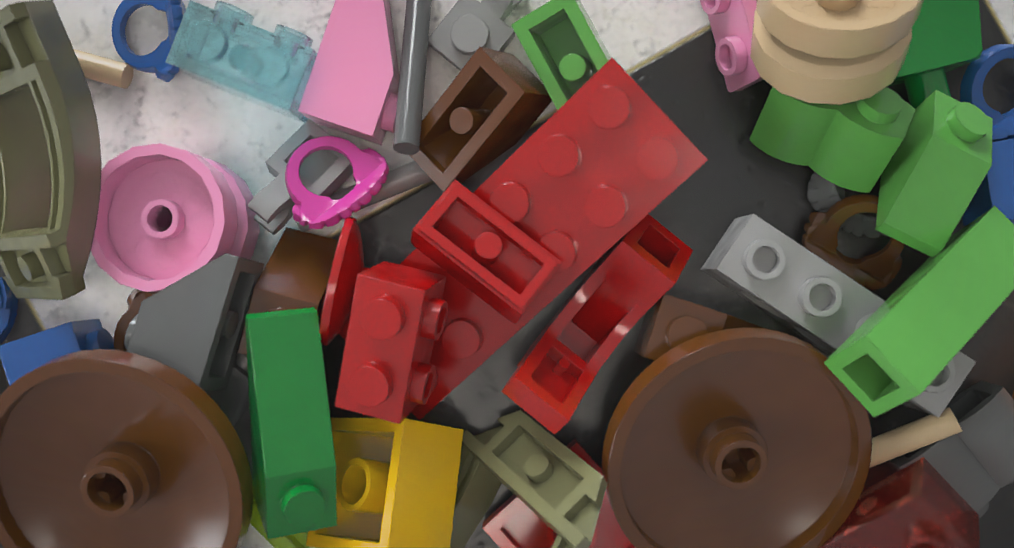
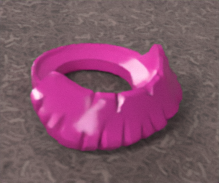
M321 136L306 141L293 152L285 170L287 191L291 200L295 203L292 208L293 220L299 222L302 226L309 225L311 229H323L324 226H334L340 220L346 219V217L349 218L352 216L353 211L355 213L359 211L361 206L368 204L372 200V196L378 194L382 189V184H385L389 174V166L386 163V159L371 148L359 149L354 143L340 137ZM319 150H333L344 155L349 160L353 169V178L356 182L353 190L339 200H332L327 196H319L307 190L300 180L299 172L303 161L310 154Z

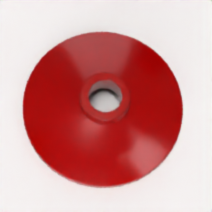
M346 217L330 272L319 330L321 344L324 346H328L346 324L351 314L357 274L369 269V267H364L362 237L357 220L354 217Z

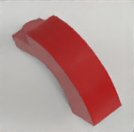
M646 215L615 243L586 275L518 362V368L501 392L555 435L569 422L595 376L614 349L641 317L675 285L694 250L651 215Z

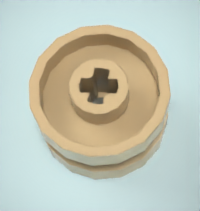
M757 0L750 57L761 78L780 93L808 103L837 105L870 98L893 83L903 66L912 39V26L920 14L924 0Z

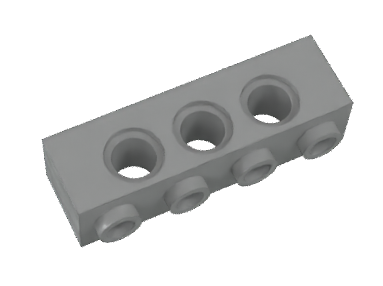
M755 214L735 218L701 268L703 272L829 356L885 302ZM959 351L920 395L902 404L906 407L940 417L976 362Z

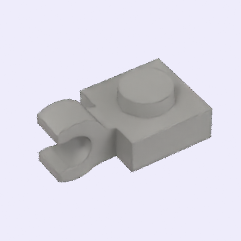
M458 0L430 35L428 45L460 71L479 47L503 52L515 37L514 30L504 20L521 0H482L481 3L477 0Z
M310 118L265 162L269 173L276 178L260 190L248 204V207L256 213L254 220L272 235L279 232L293 215L292 208L295 203L291 200L285 183V170L289 158L306 141L321 136H331ZM319 150L310 154L303 161L299 177L304 187L310 192L319 196L330 197L353 173V169L349 160L341 153L333 150Z

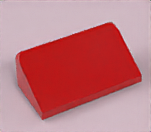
M456 179L412 229L411 243L415 248L513 324L518 322L563 264Z

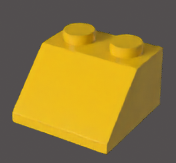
M330 418L336 461L337 526L308 531L306 546L315 548H450L464 430L406 418L400 424L378 418Z

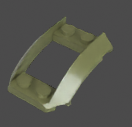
M22 1L9 4L0 10V264L6 275L2 278L16 298L64 300L86 289L83 276L92 247L101 192L100 136L97 116L87 81L54 1Z
M522 410L497 418L501 425L500 427L475 436L468 430L463 433L450 548L465 547L491 506L501 484L505 485L557 534L552 548H589L607 487L606 480L599 472Z

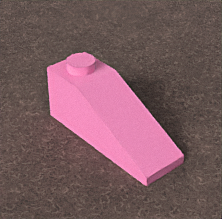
M335 0L298 109L306 118H310L317 124L382 145L386 131L394 133L400 75L389 0Z

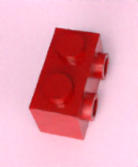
M383 261L357 274L335 407L400 424L418 404H426L435 378V366L430 364L434 340L437 341L442 334L448 311V302L442 300L447 276Z

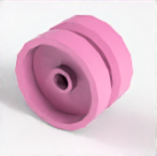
M161 143L132 147L108 161L101 170V192L91 252L98 266L119 284L145 292H159L225 253L246 259L252 258L260 232L259 223L254 220L256 213L248 207L253 195L241 177L219 162Z

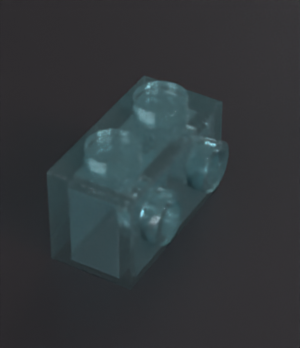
M190 0L166 63L192 79L305 123L308 118L301 114L298 109L317 56L316 51L311 48L313 40L297 30L280 24L276 25L274 33L252 25L254 17L251 14L223 1L217 0L214 9Z

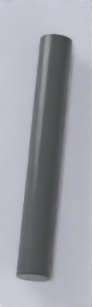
M406 0L393 150L404 155H413L420 150L432 0Z

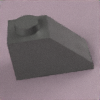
M225 253L143 300L138 314L131 320L125 334L126 352L139 354L161 362L189 378L204 391L226 390L239 350L245 326V314H248L253 290L262 274L264 263Z

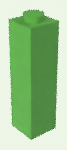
M994 206L953 234L939 254L934 257L930 256L824 362L873 417L920 395L1014 290V224Z

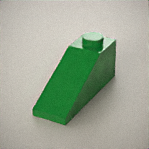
M315 307L245 314L253 496L267 538L273 539L337 526L336 461L318 312Z

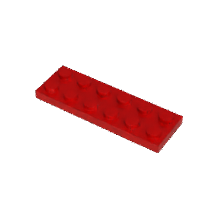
M613 57L473 192L563 263L516 324L507 320L417 248L400 263V265L447 276L442 299L448 302L447 317L440 338L437 341L434 340L430 364L435 366L434 383L426 404H418L412 411L418 420H421L708 160ZM350 317L339 332L345 341Z

